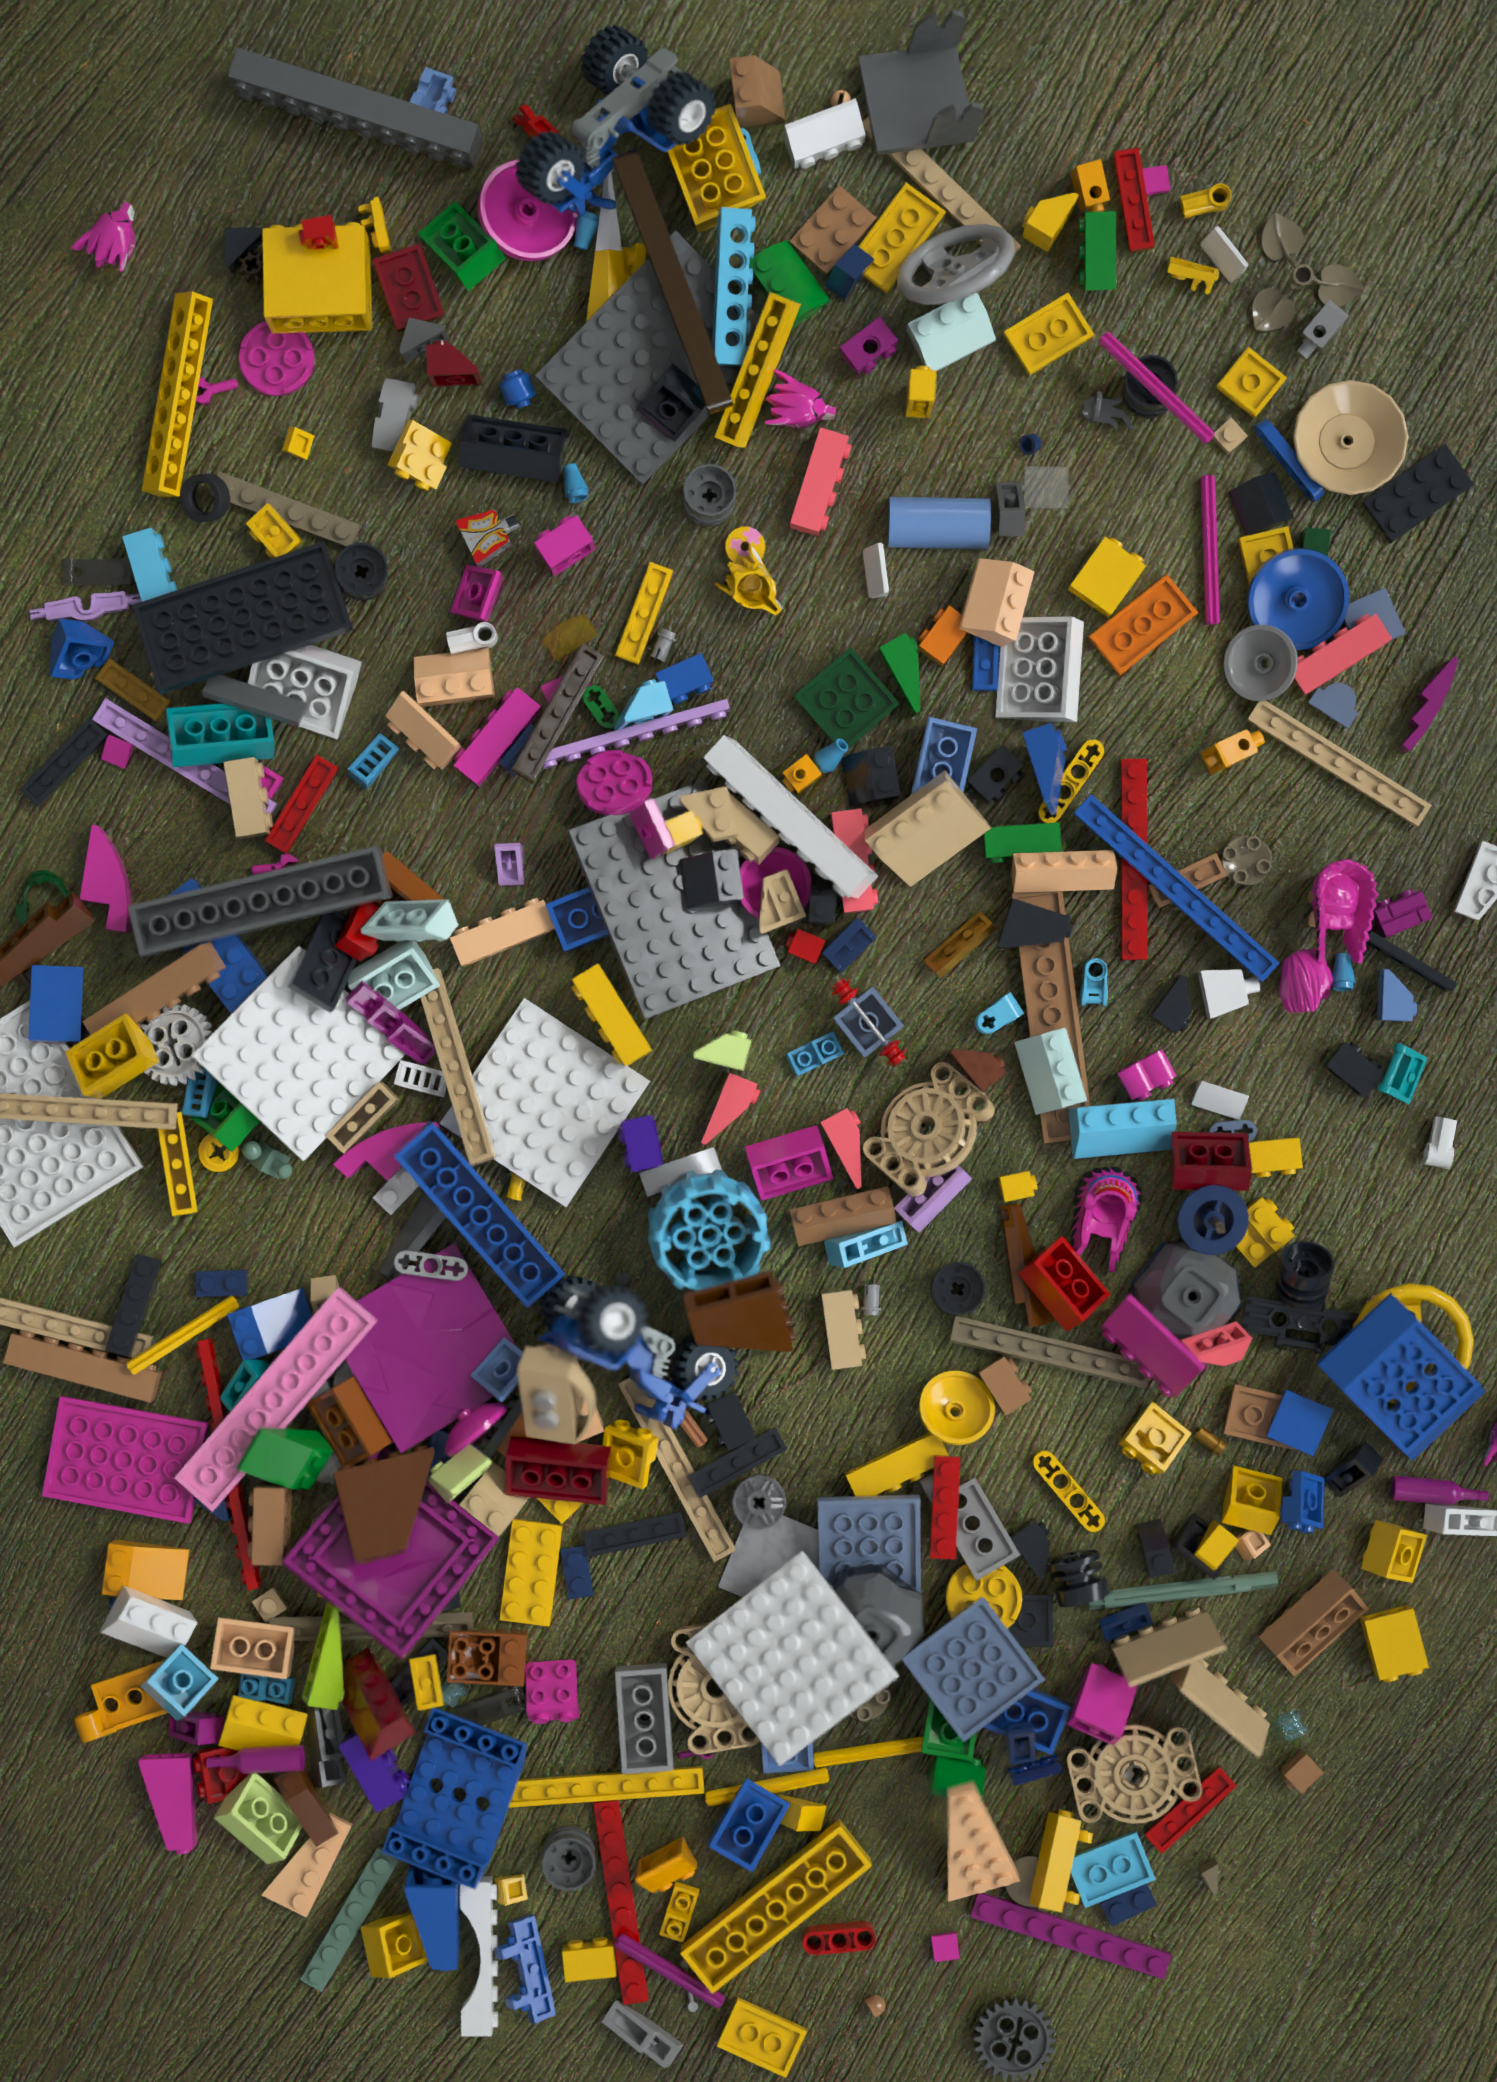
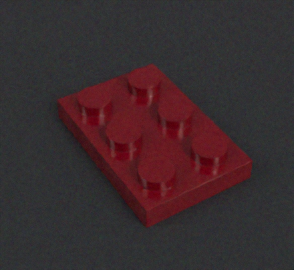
M420 243L373 259L398 333L406 329L409 317L426 322L445 317Z

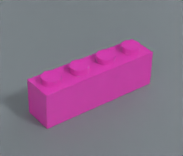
M518 687L514 691L509 690L502 699L504 704L498 711L494 709L486 719L488 724L483 730L478 729L470 738V741H472L471 745L467 749L462 748L454 758L456 761L454 766L479 787L501 761L503 754L517 741L519 734L532 723L542 710L538 703Z

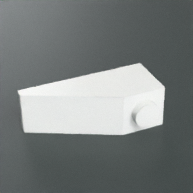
M1426 1504L1423 1529L1441 1534L1497 1536V1510Z

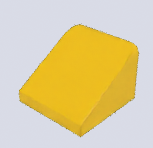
M524 1874L494 1878V1884H497V1902L506 1906L528 1899Z

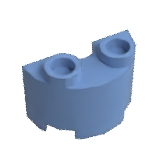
M425 67L419 80L417 91L413 93L410 103L447 114L448 102L453 103L456 95V88L452 87L454 77Z

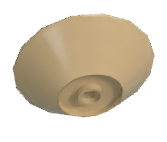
M1354 380L1328 384L1311 395L1297 415L1293 434L1297 460L1310 479L1328 491L1348 495L1374 491L1392 479L1405 459L1409 438L1405 417L1393 398L1373 384ZM1343 438H1349L1351 445H1345Z

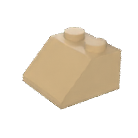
M493 1462L463 1499L460 1506L497 1536H500L530 1497L506 1495V1471Z

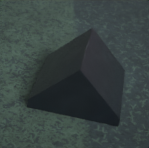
M1275 472L1256 476L1228 492L1246 536L1264 532L1294 519Z
M1194 1513L1170 1541V1544L1215 1580L1227 1557L1216 1570H1212L1194 1555L1209 1527L1208 1523Z

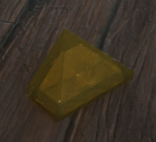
M586 613L559 624L543 638V641L556 661L580 647L582 643L585 644L598 636V633Z

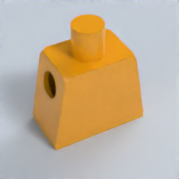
M1101 159L1076 166L1069 173L1074 191L1079 195L1077 201L1080 210H1104L1103 205L1110 201ZM1089 191L1095 194V199L1090 196Z
M1246 729L1212 745L1200 754L1212 776L1258 752L1257 747L1263 745L1265 741L1260 731L1257 730L1250 734Z

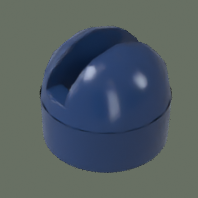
M1033 433L1022 436L1019 441L1020 449L1026 455L1036 453L1042 444L1040 437Z

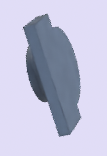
M1333 683L1324 690L1318 687L1308 704L1349 729L1358 715V712L1353 710L1356 705L1355 693L1351 687L1344 683Z

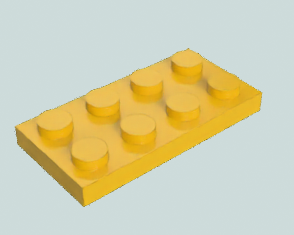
M515 1518L512 1520L500 1620L550 1627L563 1530L562 1524Z

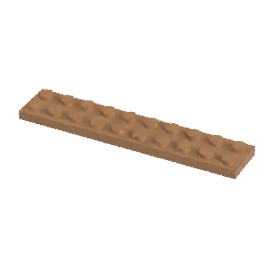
M1062 891L1011 894L1012 899L1014 898L1065 915ZM1065 938L1061 943L1018 947L1029 1037L1066 1027L1087 1101L1040 1114L1043 1143L1071 1140L1068 1108L1090 1106L1069 939Z

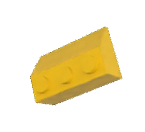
M123 1014L65 1051L82 1094L95 1099H102L160 1062L150 1039L128 1014Z
M232 1695L218 1746L240 1751L243 1748L299 1745L308 1714Z

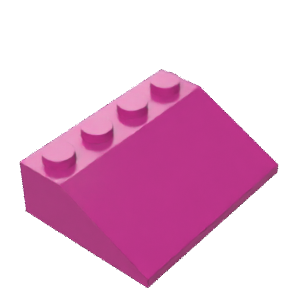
M1131 1295L1123 1301L1100 1327L1103 1330V1337L1111 1344L1115 1342L1122 1349L1120 1352L1130 1362L1134 1360L1140 1366L1139 1371L1146 1378H1153L1159 1384L1157 1388L1166 1397L1171 1396L1175 1398L1206 1367Z

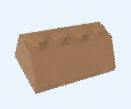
M1333 1569L1325 1574L1311 1590L1306 1591L1301 1599L1292 1607L1286 1609L1277 1621L1267 1626L1259 1638L1295 1677L1366 1613L1369 1608L1353 1588Z

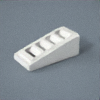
M400 1060L394 1081L395 1085L445 1097L447 1085L442 1071ZM409 1067L411 1068L408 1082H404L406 1069ZM417 1070H420L421 1075L419 1078L418 1085H415L413 1083L415 1080ZM427 1072L432 1073L428 1088L423 1087ZM437 1075L442 1076L438 1091L433 1089Z

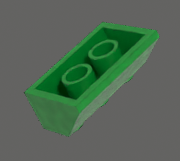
M788 240L767 247L749 260V268L753 269V280L767 299L771 292L801 304L792 329L831 302Z
M221 1083L216 1087L207 1117H189L231 1152L242 1143L243 1139L260 1122Z

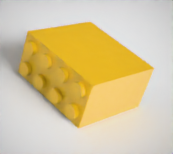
M349 222L345 226H335L339 248L334 249L333 245H327L326 248L321 250L308 249L307 245L301 246L298 230H302V224L288 228L282 225H272L269 228H263L264 318L272 334L372 330L370 241L364 225Z

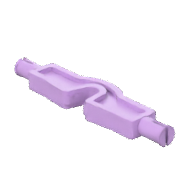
M124 591L94 593L90 596L91 606L88 610H83L81 599L74 596L59 601L47 602L44 604L45 608L30 609L29 612L31 620L46 618L52 622L58 621L59 618H73L78 621L89 622L99 619L105 613L129 610V605L142 601L140 594L127 595Z

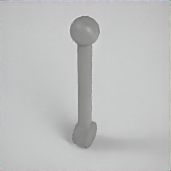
M683 1959L680 1962V1967L689 1973L688 1968L690 1965ZM688 1992V2010L695 2012L698 2009V2004L694 2001L693 1994Z

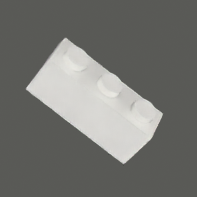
M856 98L784 126V142L794 169L798 167L802 169L811 167L817 160L822 158L825 160L832 159L839 154L838 152L846 149L853 151L860 148L862 143H865V131Z
M123 1586L100 1632L168 1658L181 1644L183 1646L186 1645L198 1622L188 1610Z

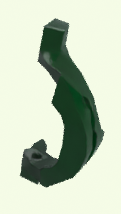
M37 870L28 876L22 887V902L15 906L17 919L21 926L27 921V911L30 910L27 894L33 884L39 885L45 881L50 882L60 890L64 898L71 892L67 890L60 876L48 870Z

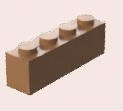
M888 1186L790 1210L798 1246L896 1223L894 1206Z

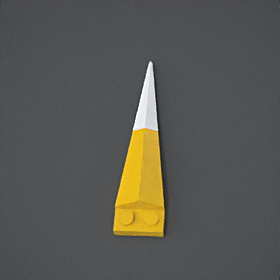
M610 172L604 180L602 197L615 201ZM616 208L614 210L600 209L586 322L626 282Z

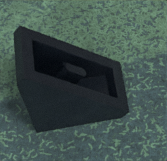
M225 228V265L231 273L241 265L239 258L245 259L248 256V251L252 254L263 243V230L261 228Z

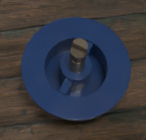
M1219 1185L1204 1186L1192 1192L1181 1205L1178 1214V1228L1183 1240L1193 1250L1206 1255L1223 1254L1236 1247L1244 1238L1249 1224L1248 1209L1243 1199L1232 1189Z

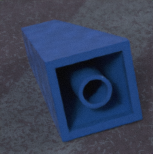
M410 1864L405 1884V1894L431 1969L440 1971L457 1970L460 1956V1884Z

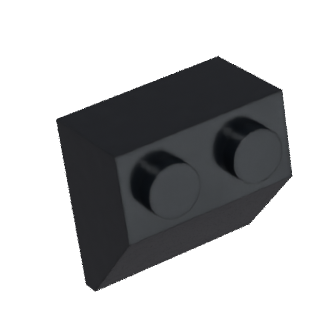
M672 363L636 410L675 442L701 413L705 403L697 383Z
M892 746L868 749L841 758L850 807L900 798Z
M737 849L712 851L680 859L687 909L733 905L744 899Z

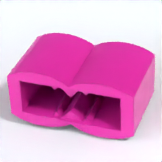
M1162 1049L1149 1054L1116 1073L1130 1100L1136 1098L1138 1102L1151 1096L1150 1090L1159 1086L1161 1090L1173 1084L1172 1078L1177 1076Z

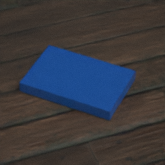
M32 965L29 1041L81 1042L83 967Z

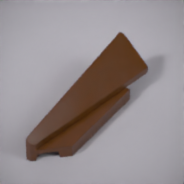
M73 891L56 908L46 902L0 946V987L94 923V917Z
M1010 1204L1000 1206L1013 1302L1015 1304L1024 1302L1028 1327L1054 1322L1055 1318L1018 1274L1036 1256L1021 1205Z

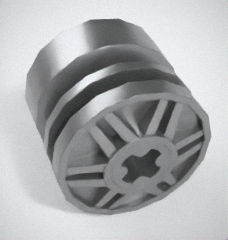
M758 1474L749 1476L739 1484L734 1492L732 1503L734 1513L741 1523L749 1528L761 1530L770 1528L780 1520L785 1511L786 1498L784 1490L778 1481L770 1476ZM755 1496L758 1498L765 1497V1507L763 1509L760 1506L754 1508L755 1501L753 1498Z

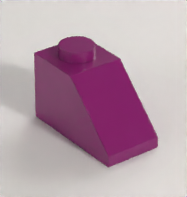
M189 1711L185 1717L177 1721L170 1715L168 1736L195 1745L219 1743L224 1727V1716L211 1712Z

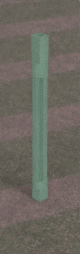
M1276 1571L1217 1577L1215 1580L1208 1578L1110 1590L1108 1596L1088 1603L1089 1610L1139 1605L1144 1602L1150 1604L1249 1592L1251 1590L1277 1587L1278 1577Z

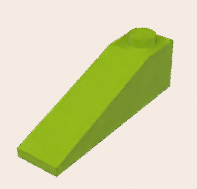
M327 1601L302 1699L308 1706L337 1710L338 1703L342 1702L344 1697L339 1610Z

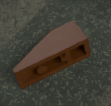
M305 1767L303 1771H287L274 1779L286 1803L316 1847L339 1834Z

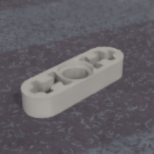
M401 1251L394 1259L395 1269L402 1274L459 1281L466 1276L468 1271L466 1262L456 1257ZM404 1255H408L410 1261H417L416 1256H421L422 1259L419 1263L420 1272H415L416 1266L409 1265L406 1270L402 1269V1264H398V1260L403 1259ZM429 1258L435 1259L438 1263L437 1271L434 1273L426 1272L423 1268L425 1260ZM442 1260H447L445 1266H454L455 1262H458L459 1267L463 1268V1272L458 1273L457 1277H455L452 1271L444 1270L445 1276L440 1275L443 1266Z

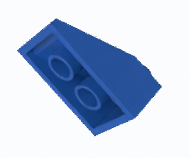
M1052 723L1023 732V736L1044 801L1051 815L1057 814L1065 766L1063 752L1067 751V747L1060 729L1055 730Z
M300 1288L229 1313L227 1316L242 1359L252 1360L286 1348L311 1320L313 1314L305 1290Z
M746 1778L717 1821L705 1844L753 1872L790 1803Z

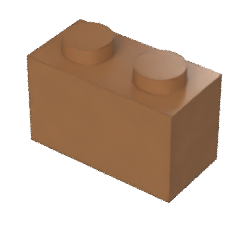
M1001 1355L977 1370L1003 1413L1007 1416L1032 1400L1028 1395L1032 1390L1025 1379L1020 1381L1016 1376L1015 1372L1018 1371V1368L1011 1357L1006 1360Z

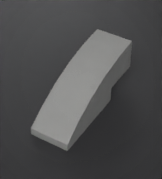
M712 1147L662 1166L640 1172L639 1174L648 1197L660 1193L661 1188L665 1184L672 1186L682 1180L687 1171L694 1170L696 1174H711L716 1169L722 1170L716 1149Z
M618 2000L614 2002L602 2020L603 2024L638 2052L646 2053L663 2068L671 2065L684 2045L660 2026L627 2005H623Z

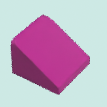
M108 735L101 759L125 769L135 746Z

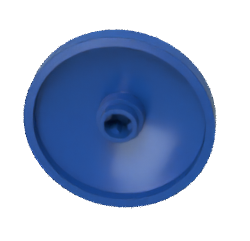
M1306 548L1288 549L1266 560L1254 574L1247 595L1248 613L1253 625H1269L1282 630L1291 639L1296 650L1309 649L1328 640L1343 623L1349 606V587L1342 570L1326 555Z

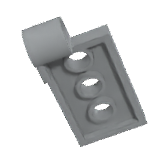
M933 1472L919 1480L931 1504ZM973 1478L959 1486V1495H963L967 1499V1504L964 1508H958L956 1547L973 1577L978 1581L1016 1559L1020 1554L976 1478ZM976 1517L980 1522L979 1528L975 1531L968 1530L965 1526L967 1518ZM980 1540H990L993 1544L992 1550L988 1553L981 1552L978 1549Z

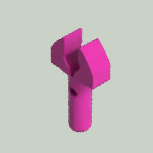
M204 377L200 378L198 389L202 388L206 391H204L203 395L196 396V402L201 405L211 404L210 398L213 394L238 388L237 380L230 379L209 384Z
M283 854L278 863L253 865L251 871L253 875L283 869L290 862L300 861L290 854Z

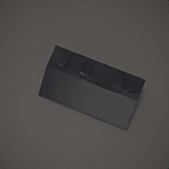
M469 414L460 440L459 467L469 470L488 471L494 474L514 475L519 478L539 479L544 482H558L562 470L568 430Z

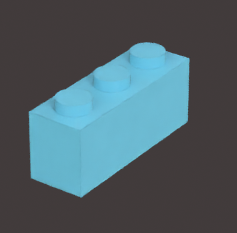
M152 528L122 536L142 602L178 590L175 581L171 582L168 574L172 572L168 558L163 557L161 549L165 548L160 533L157 534Z

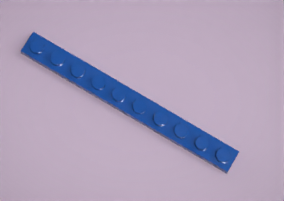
M1092 794L1073 813L1260 982H1263L1277 967L1279 962Z

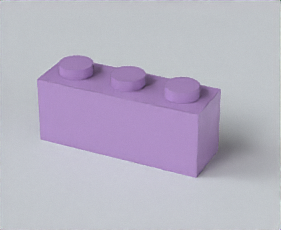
M959 1165L944 1174L925 1177L927 1186L924 1193L916 1197L907 1194L894 1208L919 1233L972 1180Z

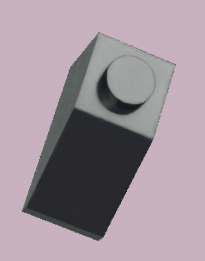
M1179 975L1149 1015L1150 1018L1172 1034H1177L1178 1031L1183 1032L1191 1022L1188 1019L1191 1014L1186 977Z
M1365 1441L1351 1450L1324 1476V1481L1339 1497H1342L1372 1478L1382 1463L1383 1458Z
M1032 1518L1011 1533L1009 1537L1038 1578L1042 1580L1045 1578L1050 1541L1047 1535L1050 1532L1042 1521L1037 1523Z
M1161 1519L1137 1523L1136 1528L1147 1575L1152 1578L1175 1573L1170 1547Z

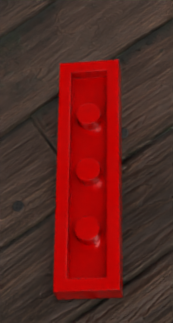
M1139 148L1114 151L1113 157L1129 253L1154 249V236Z
M316 754L271 829L270 834L265 839L266 842L286 854L290 852L339 770L337 766Z
M934 1455L930 1558L956 1559L960 1456Z
M1219 1765L1200 1781L1202 1793L1197 1800L1188 1802L1181 1798L1144 1832V1835L1161 1854L1237 1786ZM1197 1785L1193 1787L1187 1794H1194L1197 1790Z

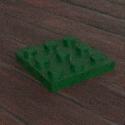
M851 647L794 695L795 700L833 743L837 739L844 740L848 745V749L900 705Z

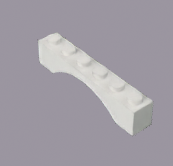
M482 1876L475 1890L460 1884V1909L468 1917L476 1932L481 1956L478 1981L461 2009V2036H492L494 2027H498V2012H494V2002H498V1986H493V1976H498V1961H493L494 1948L498 1947V1936L493 1935V1925H497L498 1913L497 1910H493V1900H497V1884H493V1876Z

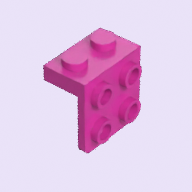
M574 1660L530 1662L526 1665V1709L529 1722L536 1724H545L550 1720L571 1722L574 1719L580 1718V1708L577 1700V1667Z

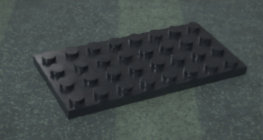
M325 541L132 605L157 691L160 695L354 630Z

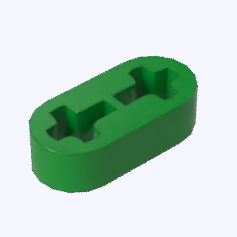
M597 685L587 687L583 693V700L602 728L606 730L614 729L613 727L620 716L617 709L601 687ZM591 691L595 694L601 693L599 696L601 706L598 707L594 701H588ZM605 708L609 714H615L612 724L608 721L602 722L604 719V715L601 712L602 709Z

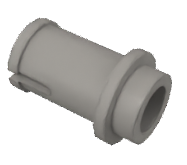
M662 628L661 632L657 633L659 637L650 656L665 662L672 643L676 642V639H674L676 634Z
M864 1284V1307H861V1310H864L863 1315H878L879 1310L881 1311V1308H879L880 1285Z

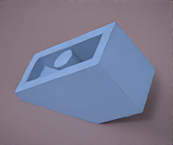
M1389 969L1379 970L1377 1021H1413V1017L1417 1013V1003L1413 1001V995Z

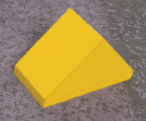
M1213 1520L1194 1555L1212 1570H1216L1239 1540Z
M777 1794L778 1797L790 1803L780 1824L795 1831H821L826 1805Z

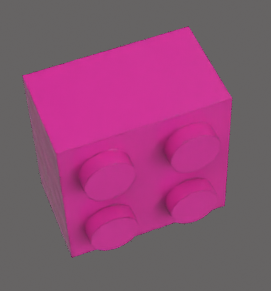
M577 515L573 518L571 516L565 517L558 523L559 527L551 532L549 529L537 536L538 540L534 542L538 553L554 577L596 550L592 537Z

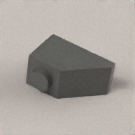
M1021 482L996 483L999 536H1024L1025 505Z

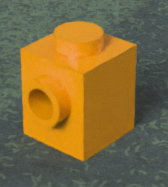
M806 754L783 772L784 779L782 782L790 792L795 791L798 795L818 780L822 773Z

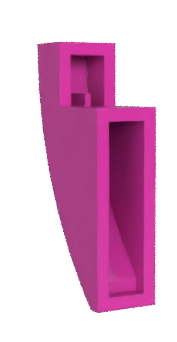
M92 825L80 900L109 905L106 929L131 934L132 921L128 906L132 905V898L123 862L103 828Z
M433 1122L438 1129L442 1127L439 1122ZM426 1123L403 1125L377 1133L347 1151L333 1165L347 1178H351L367 1161L389 1181L402 1167L392 1156V1153Z

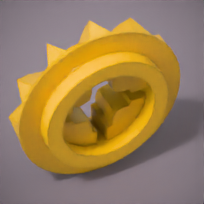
M209 1134L204 1137L198 1150L202 1164L214 1172H223L232 1168L238 1161L240 1151L238 1146L233 1152L226 1148L223 1152L225 1160L220 1156L210 1158L216 1151L214 1144L218 1147H223V1145Z

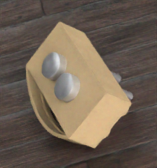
M526 1346L518 1367L526 1436L570 1444L578 1443L590 1426L595 1412L596 1398L590 1381L577 1366L576 1354L567 1350L558 1352L552 1347L550 1349V1347L545 1348L543 1346L535 1348ZM583 1397L588 1407L587 1416H583Z

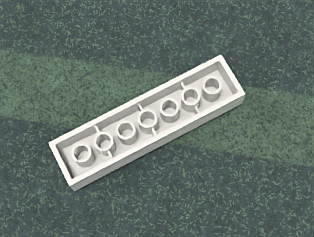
M723 735L703 757L708 762L706 767L716 776L719 775L725 778L726 782L724 784L732 792L743 795L745 798L742 801L750 809L761 812L763 815L760 818L769 827L772 828L773 826L775 829H779L781 832L778 835L787 844L797 846L799 848L797 854L806 862L809 861L817 865L815 871L824 879L832 880L835 883L833 888L840 895L848 898H859L878 877L868 865L736 740Z

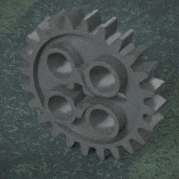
M1016 1995L1013 1996L1012 2002H1008L1004 1996L1003 2004L1001 2005L994 2000L995 2008L992 2010L986 2006L987 2016L979 2014V2020L982 2024L974 2025L975 2030L980 2032L973 2034V2039L978 2042L974 2045L975 2051H981L977 2055L979 2061L985 2060V2069L993 2066V2076L1000 2071L1002 2080H1005L1007 2075L1011 2074L1012 2080L1015 2082L1017 2075L1020 2074L1023 2081H1025L1027 2072L1035 2077L1034 2069L1037 2067L1043 2071L1042 2061L1050 2063V2057L1047 2053L1055 2052L1054 2047L1049 2045L1056 2042L1055 2036L1050 2035L1055 2032L1054 2026H1047L1051 2023L1050 2016L1043 2017L1045 2014L1044 2008L1036 2011L1037 2003L1033 2001L1028 2005L1026 1997L1019 2003ZM1019 2017H1022L1017 2030L1019 2039L1014 2040L1011 2059L1007 2060L1006 2058L1012 2047L1010 2038H1014L1017 2020ZM1004 2018L1012 2020L1011 2025L1008 2027H1002L999 2023ZM1029 2025L1037 2028L1033 2034L1024 2033V2029ZM998 2042L1005 2044L1004 2049L999 2052L992 2049L993 2045ZM1020 2050L1029 2051V2055L1026 2058L1020 2059L1017 2057V2053Z

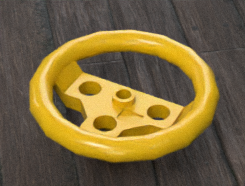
M1407 1283L1386 1289L1364 1306L1353 1325L1354 1328L1390 1292L1409 1311H1412L1413 1315L1420 1322L1422 1300L1429 1301L1443 1309L1454 1323L1458 1338L1455 1359L1466 1370L1471 1364L1474 1338L1468 1316L1453 1297L1433 1286ZM1409 1381L1405 1385V1391L1412 1390L1416 1382ZM1390 1399L1389 1402L1397 1403V1399Z

